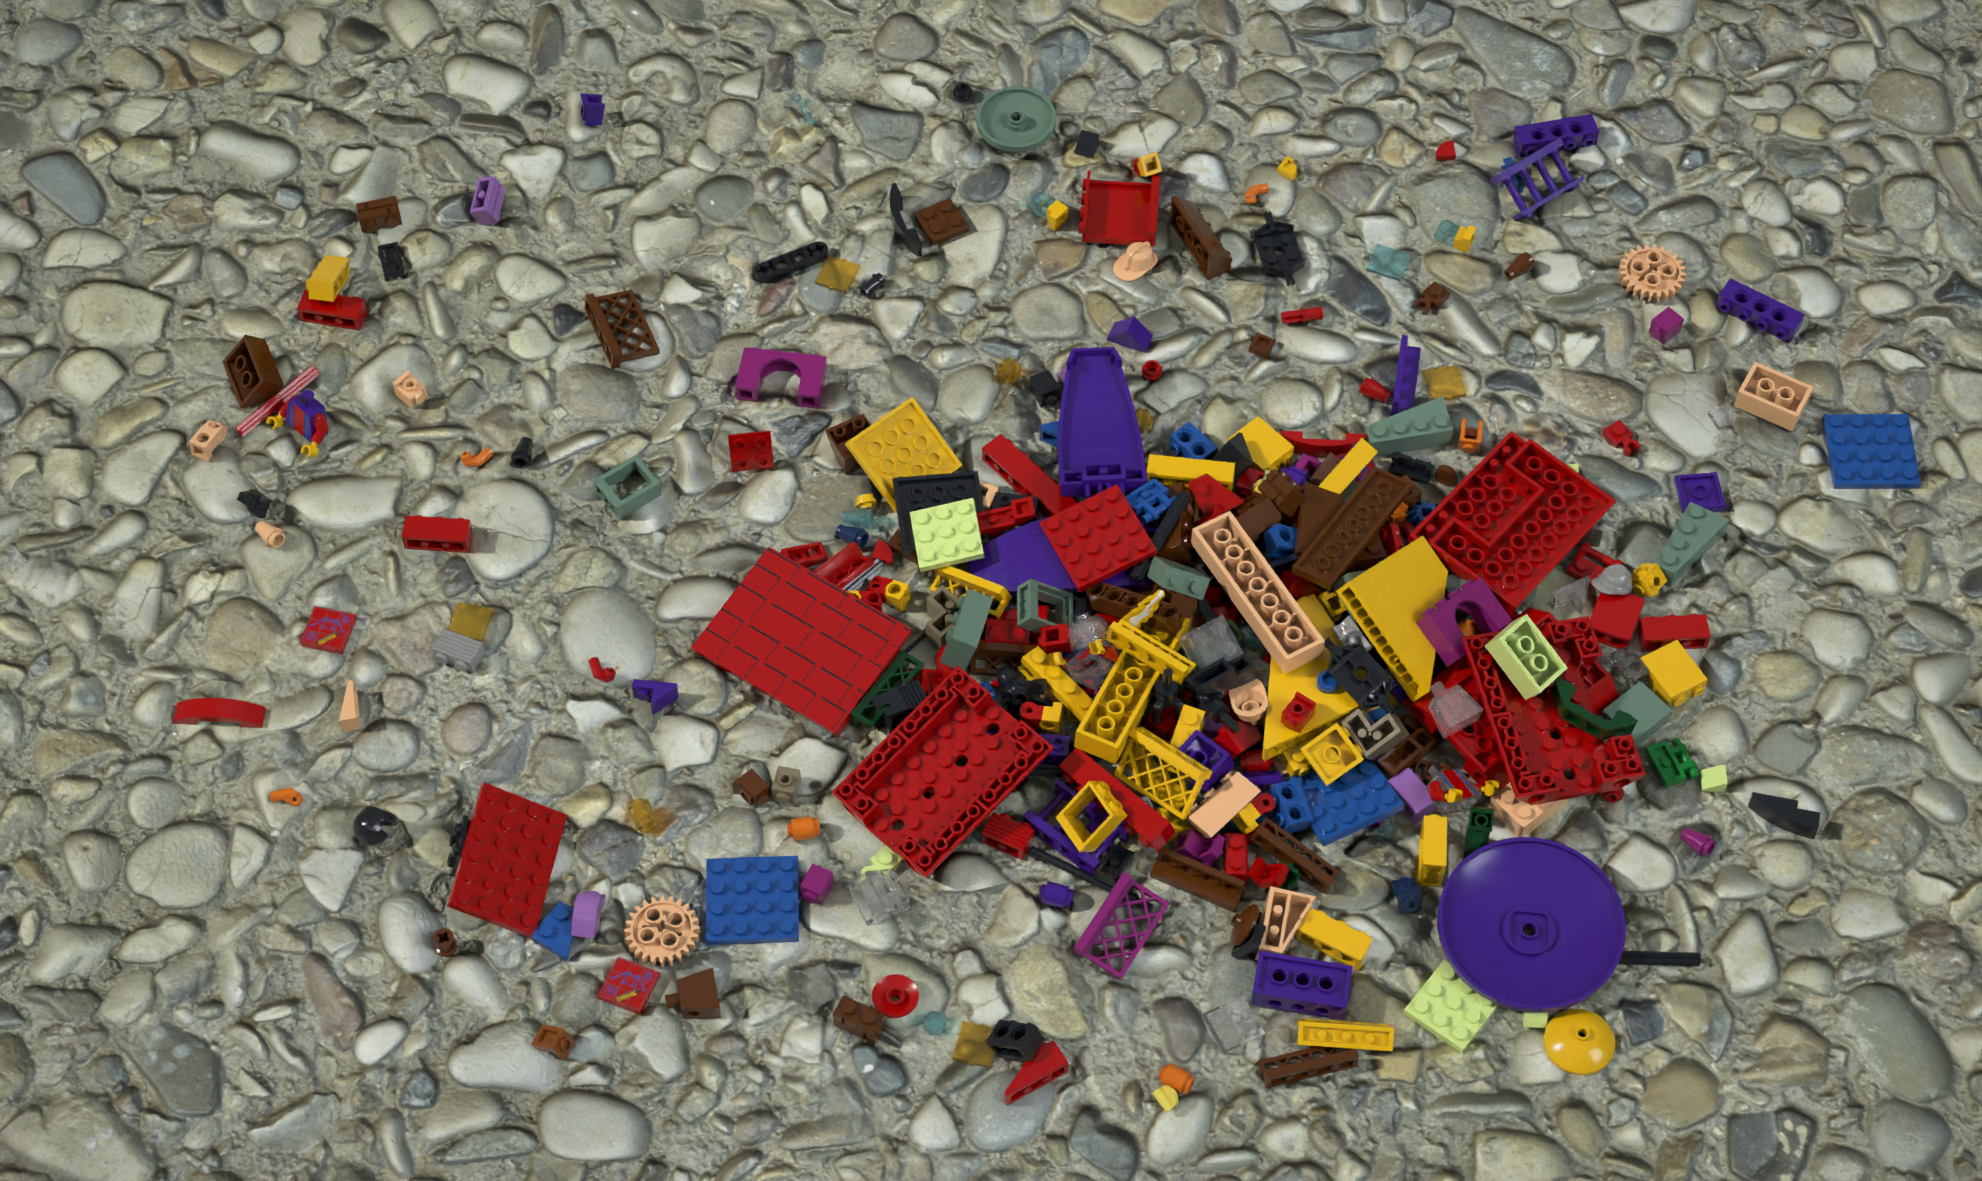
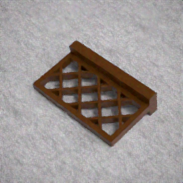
M632 289L595 297L593 293L585 295L584 309L611 369L620 368V363L660 354V349ZM628 297L631 301L629 305L619 302L620 299ZM607 302L612 306L610 309L601 307L600 303ZM619 307L624 309L625 312L623 315L613 312L614 308ZM631 312L638 317L636 320H633L626 316ZM609 316L619 320L616 325L607 321ZM621 323H628L632 327L630 330L620 327ZM638 327L644 330L645 333L643 336L633 332L634 329ZM617 331L626 336L621 340L615 337L614 334ZM629 337L639 340L637 345L627 342ZM644 342L651 345L652 349L646 350L640 346ZM623 347H626L633 351L623 355L621 350Z

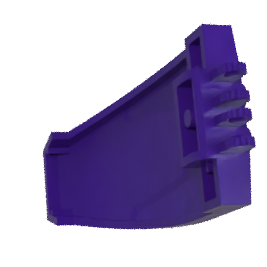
M1115 347L1075 348L1069 354L1058 428V467L1061 496L1085 497L1087 499L1116 484L1125 496L1148 482L1140 429L1122 369V359Z
M1143 513L1137 515V518L1149 538H1152L1157 528H1145L1144 523L1141 521ZM1047 518L1025 524L983 545L985 558L967 562L970 574L1004 586L1011 596H1017V587L1029 579L1070 593L1078 592L1040 527L1039 522ZM1136 565L1102 581L1123 589H1129L1132 592L1151 591L1152 580L1147 577V573L1142 581L1133 580L1131 572Z

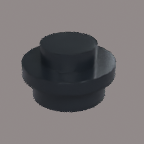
M959 83L955 86L953 97L956 100L964 102L972 98L973 91L968 84Z

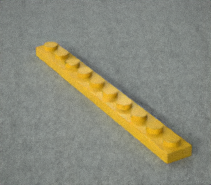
M1039 646L1023 656L1021 663L1037 679L1045 678L1048 683L1046 688L1082 722L1093 700L1059 666H1050L1049 656ZM1128 743L1126 744V746H1125L1123 752L1121 753V755H1120V757H1119V760H1121V758H1122V756H1123V754H1124V752H1125V750H1126V748H1127ZM1136 743L1133 749L1135 758L1143 756L1142 748ZM1150 757L1152 769H1155V768L1160 767V766ZM1145 760L1136 761L1139 774L1146 772ZM1131 763L1127 764L1126 767L1133 773ZM1162 770L1154 772L1156 785L1165 782ZM1148 775L1140 777L1141 782L1147 788L1151 787ZM1176 782L1171 783L1173 795L1181 794V787ZM1166 785L1157 788L1161 799L1169 798ZM1183 797L1175 799L1177 809L1180 811L1185 806Z

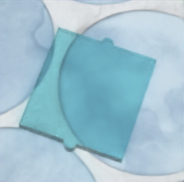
M1377 244L1373 255H1370L1367 271L1401 281L1404 272L1408 270L1407 265L1412 254Z

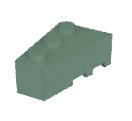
M968 589L965 596H960L956 606L959 608V611H955L951 620L953 627L949 629L945 641H947L939 663L954 669L959 666L964 671L966 670L977 649L993 598Z

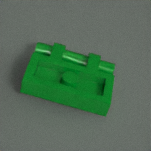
M1680 738L1672 740L1674 747H1670L1666 740L1648 746L1645 749V753L1664 788L1685 782L1687 778L1685 773H1689L1692 780L1700 776L1696 762L1691 760L1688 754L1689 750L1686 744L1681 742ZM1675 756L1680 757L1683 763L1679 764Z

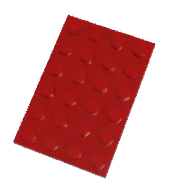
M484 782L479 790L447 907L531 938L534 930L538 927L567 815Z

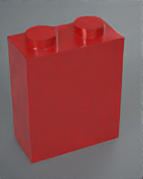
M1600 592L1590 619L1598 643L1627 652L1645 599L1635 594L1608 595Z

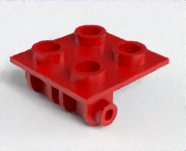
M770 430L728 435L732 472L774 468Z

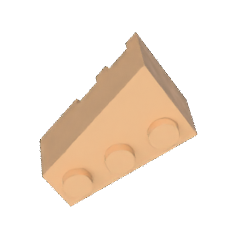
M1270 886L1262 924L1266 926L1260 947L1257 948L1255 960H1258L1259 951L1285 954L1297 934V930L1310 907L1312 908L1316 896Z

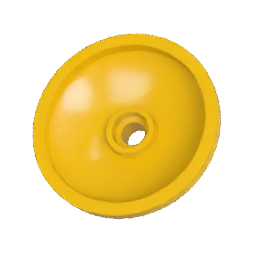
M1585 1009L1562 1011L1549 1021L1545 1029L1543 1038L1545 1051L1549 1059L1558 1068L1574 1075L1597 1073L1604 1069L1613 1057L1615 1051L1613 1031L1609 1024L1594 1012ZM1578 1033H1584L1585 1037H1580Z

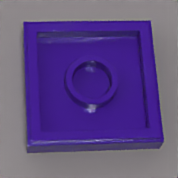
M1717 472L1674 476V484L1682 515L1690 502L1712 512L1725 511L1726 505Z

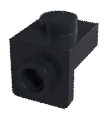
M254 489L240 492L237 498L238 501L247 506L249 511L260 518H265L272 501Z

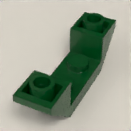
M1559 677L1555 679L1550 692L1562 720L1599 740L1628 735L1633 732L1638 720L1630 714L1617 710L1612 721L1609 723L1603 717L1585 710L1581 705L1570 702L1577 687Z
M1471 806L1467 821L1462 861L1477 849L1489 844L1494 817L1493 808Z

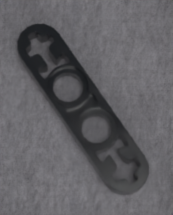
M817 241L761 262L754 267L755 280L759 283H768L823 262L829 255L828 246L822 241ZM798 256H804L806 258L804 261L801 262L795 260V258ZM779 263H785L788 265L786 268L783 269L777 267Z

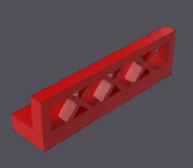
M851 542L813 572L842 589L875 563L872 558L862 554L857 543Z

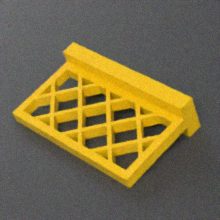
M1132 727L1129 732L1131 739L1114 776L1145 796H1148L1151 800L1182 820H1186L1205 779H1210L1213 771L1144 727ZM1136 743L1141 746L1143 756L1135 758L1133 751ZM1156 755L1159 758L1161 767L1152 769L1150 757ZM1144 759L1147 771L1139 774L1136 761ZM1131 763L1134 776L1127 777L1123 774L1125 766ZM1173 766L1176 768L1178 778L1170 780L1167 768ZM1162 770L1165 782L1156 785L1154 772ZM1148 775L1151 787L1144 788L1140 777ZM1190 777L1196 783L1192 790L1187 791L1184 779ZM1179 781L1182 793L1174 796L1171 783ZM1166 785L1169 798L1161 799L1157 788ZM1183 797L1185 803L1182 811L1177 809L1175 799Z

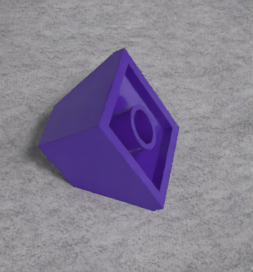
M1197 729L1178 749L1213 771L1210 779H1205L1201 789L1219 783V780L1234 767L1231 755ZM1190 777L1187 778V779H1188L1189 781H1191L1193 784L1196 783V781H1195L1194 779H1192V778H1190Z

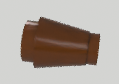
M1520 253L1504 273L1512 281L1531 271L1535 261L1529 253Z

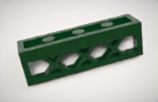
M902 650L850 713L851 725L859 728L861 724H864L873 730L884 716V709L890 706L879 708L881 709L880 711L876 710L871 697L897 688L892 686L899 678H901L902 684L908 681L912 682L924 667V663ZM909 662L916 666L912 671L905 672L909 667ZM876 710V716L873 720L867 719L870 713Z

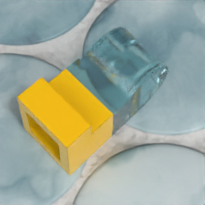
M1045 192L1034 194L1032 210L1036 215L1047 219L1051 229L1055 231L1068 220L1067 206Z
M1442 220L1434 233V238L1448 247L1468 253L1474 242L1476 227L1468 225L1465 228L1454 224L1450 220Z

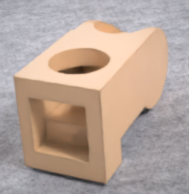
M211 419L208 420L189 440L191 454L208 462L212 457V451L225 439L227 426Z

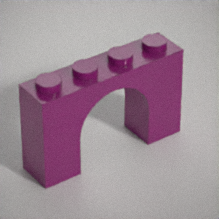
M744 347L735 385L736 400L757 402L763 379L776 371H788L797 375L800 379L797 394L798 407L819 409L828 369L827 356Z
M1482 577L1475 582L1472 579L1468 580L1460 586L1462 591L1457 588L1447 595L1449 600L1445 597L1434 604L1435 610L1433 607H1430L1421 614L1423 618L1416 623L1447 667L1466 654L1462 642V637L1465 636L1459 629L1455 619L1456 609L1467 613L1483 634L1496 632L1512 621Z

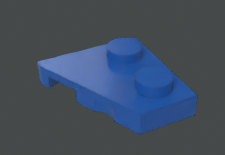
M559 901L534 930L533 935H531L534 941L566 962L569 959V950L574 936H571L573 909Z

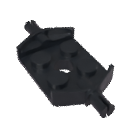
M1265 212L1263 216L1266 224L1254 231L1253 237L1264 271L1267 274L1282 276V278H1285L1287 286H1290V283L1293 286L1295 284L1293 273L1305 266V258H1302L1293 232L1294 225L1274 221L1272 212ZM1275 251H1282L1284 254H1283V255H1277V254H1275L1274 252H1275Z
M1328 637L1325 640L1324 646L1330 651L1332 657L1325 673L1326 676L1330 674L1359 705V709L1363 710L1379 706L1387 714H1394L1397 709L1388 701V693L1393 678L1360 643L1342 647L1339 645L1337 647ZM1355 670H1364L1367 677L1364 679L1358 678L1355 675Z

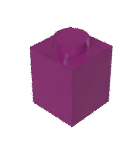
M1668 306L1652 319L1649 333L1653 338L1665 344L1681 331L1684 318Z
M812 864L800 885L801 897L809 903L816 902L822 905L834 884L833 872Z

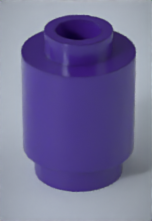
M1047 881V885L1042 884L1039 898H1043V904L1062 909L1064 907L1070 908L1074 890L1069 889V886Z

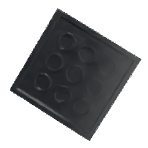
M978 471L892 478L903 555L917 554L910 512L970 498L974 499L976 513L984 511ZM988 534L981 535L982 545L989 542Z

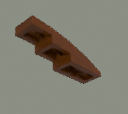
M1421 726L1413 734L1408 735L1377 760V763L1394 777L1423 759L1447 739L1440 731L1431 735Z

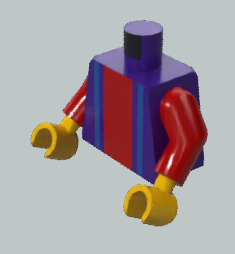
M304 390L301 394L293 395L278 410L279 414L269 417L266 423L272 424L275 421L272 429H278L283 426V418H285L287 424L311 442V445H304L302 447L301 453L308 454L307 457H315L319 453L317 445H320L324 437L328 435L329 426L325 406L314 398L313 391Z

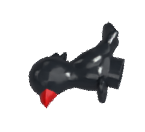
M1006 666L998 670L991 686L1003 688L1001 699H1007L1004 704L1008 708H1015L1016 706L1021 707L1023 703L1029 702V700H1033L1036 698V695H1043L1048 683L1045 678L1028 681L1023 678L1021 672Z

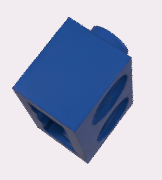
M1187 422L1170 435L1169 447L1180 457L1211 460L1218 453V447L1190 422Z
M1275 523L1263 534L1267 557L1280 559L1294 554L1297 528Z
M1299 779L1276 783L1268 791V794L1275 800V807L1273 809L1275 822L1287 833L1306 830L1309 824L1314 821Z

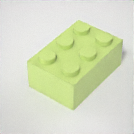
M1527 614L1512 621L1485 645L1486 649L1525 700L1541 693L1567 669V666Z

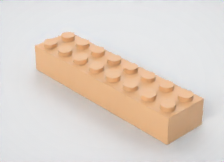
M1230 511L1192 529V546L1284 674L1323 655L1324 639Z

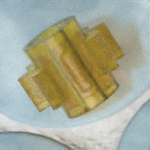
M1004 358L1002 363H997L996 377H1000L1003 383H1014L1016 378H1021V364H1017L1014 358Z
M1143 408L1136 409L1135 413L1140 434H1144L1145 430L1151 431L1153 417L1150 416V412Z

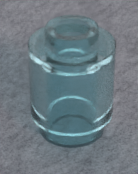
M1240 622L1237 625L1245 635L1238 642L1252 652L1260 651L1264 647L1248 623Z

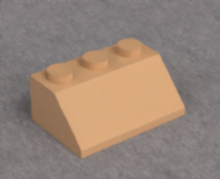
M1228 772L1219 780L1222 783L1216 789L1212 787L1203 795L1205 800L1199 805L1197 802L1193 804L1186 821L1200 836L1211 838L1261 790L1239 772L1232 774Z

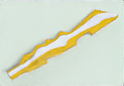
M1157 590L1153 595H1149L1138 603L1137 608L1132 609L1122 619L1140 629L1141 623L1147 622L1148 618L1153 616V612L1159 608V602L1165 596L1164 591ZM1107 633L1101 638L1103 642L1107 638ZM1109 642L1108 644H1103V646H1106V647L1112 645V646H1115L1117 649H1119V647H1117L1116 645L1112 644L1111 642Z

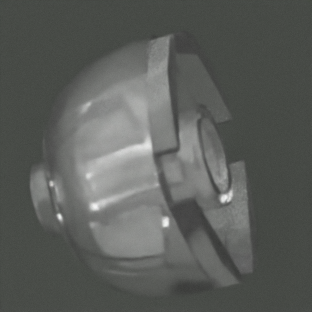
M1087 612L1076 616L1077 621L1072 623L1068 629L1069 645L1071 651H1075L1076 649L1088 647V642L1107 638L1109 625L1102 617L1098 615L1089 616Z

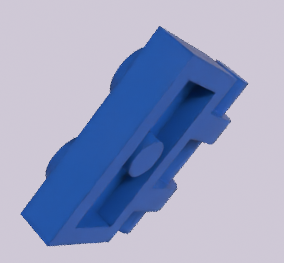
M1154 478L1126 495L1125 498L1136 516L1142 512L1145 513L1141 516V521L1146 524L1150 521L1154 522L1159 518V515L1167 512L1176 496L1169 499L1167 497L1169 496V489ZM1156 503L1160 504L1155 508L1153 507V505H1155Z

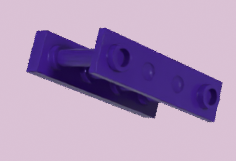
M1561 137L1490 178L1494 186L1500 182L1502 185L1505 184L1520 210L1519 214L1512 217L1514 221L1522 218V220L1529 218L1533 215L1532 211L1566 190L1569 193L1580 187L1578 183L1584 180L1583 176L1573 180L1558 154L1560 152L1558 148L1564 145ZM1548 155L1549 158L1551 157L1567 184L1564 187L1558 189L1543 164L1544 159L1542 157ZM1530 164L1533 167L1536 166L1551 192L1544 199L1527 172L1529 170L1527 166ZM1515 173L1521 176L1536 202L1529 208H1527L1512 182V175Z
M1057 779L1055 781L1056 796L1039 814H1034L1028 810L1023 815V822L1030 824L1035 829V836L1080 869L1094 875L1095 870L1100 865V856L1117 838L1126 844L1128 842V833L1123 828L1124 824L1120 823L1094 852H1079L1072 840L1063 835L1065 830L1060 823L1056 827H1052L1045 821L1064 800L1069 803L1077 795L1072 786L1068 783H1062ZM1089 803L1081 812L1092 820L1086 826L1090 834L1109 817L1092 803Z

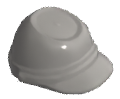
M1620 564L1608 566L1598 577L1591 580L1592 585L1599 592L1608 595H1626L1632 591L1633 587L1630 572Z

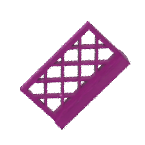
M1126 872L1122 873L1073 950L1074 954L1079 957L1083 956L1120 981L1170 905L1169 902L1131 879L1132 876ZM1131 887L1140 891L1141 900L1129 902L1127 893ZM1125 897L1126 903H1121ZM1156 901L1163 907L1158 913L1149 914L1147 902ZM1143 903L1145 915L1133 917L1131 906ZM1127 907L1130 918L1117 921L1115 913L1117 908ZM1113 916V920H1114V921H1113V922H1109V920H1110L1111 917ZM1147 919L1148 930L1137 933L1134 921ZM1131 922L1133 934L1121 936L1118 924ZM1115 925L1117 937L1105 939L1103 934L1104 928ZM1134 938L1136 943L1135 950L1124 952L1122 940ZM1118 941L1121 953L1108 955L1106 943ZM1102 944L1105 956L1096 958L1089 951L1092 946ZM1122 957L1124 967L1120 972L1111 967L1110 959Z

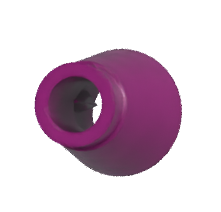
M1688 827L1680 835V839L1700 856L1708 857L1716 846V841L1713 840L1712 836Z

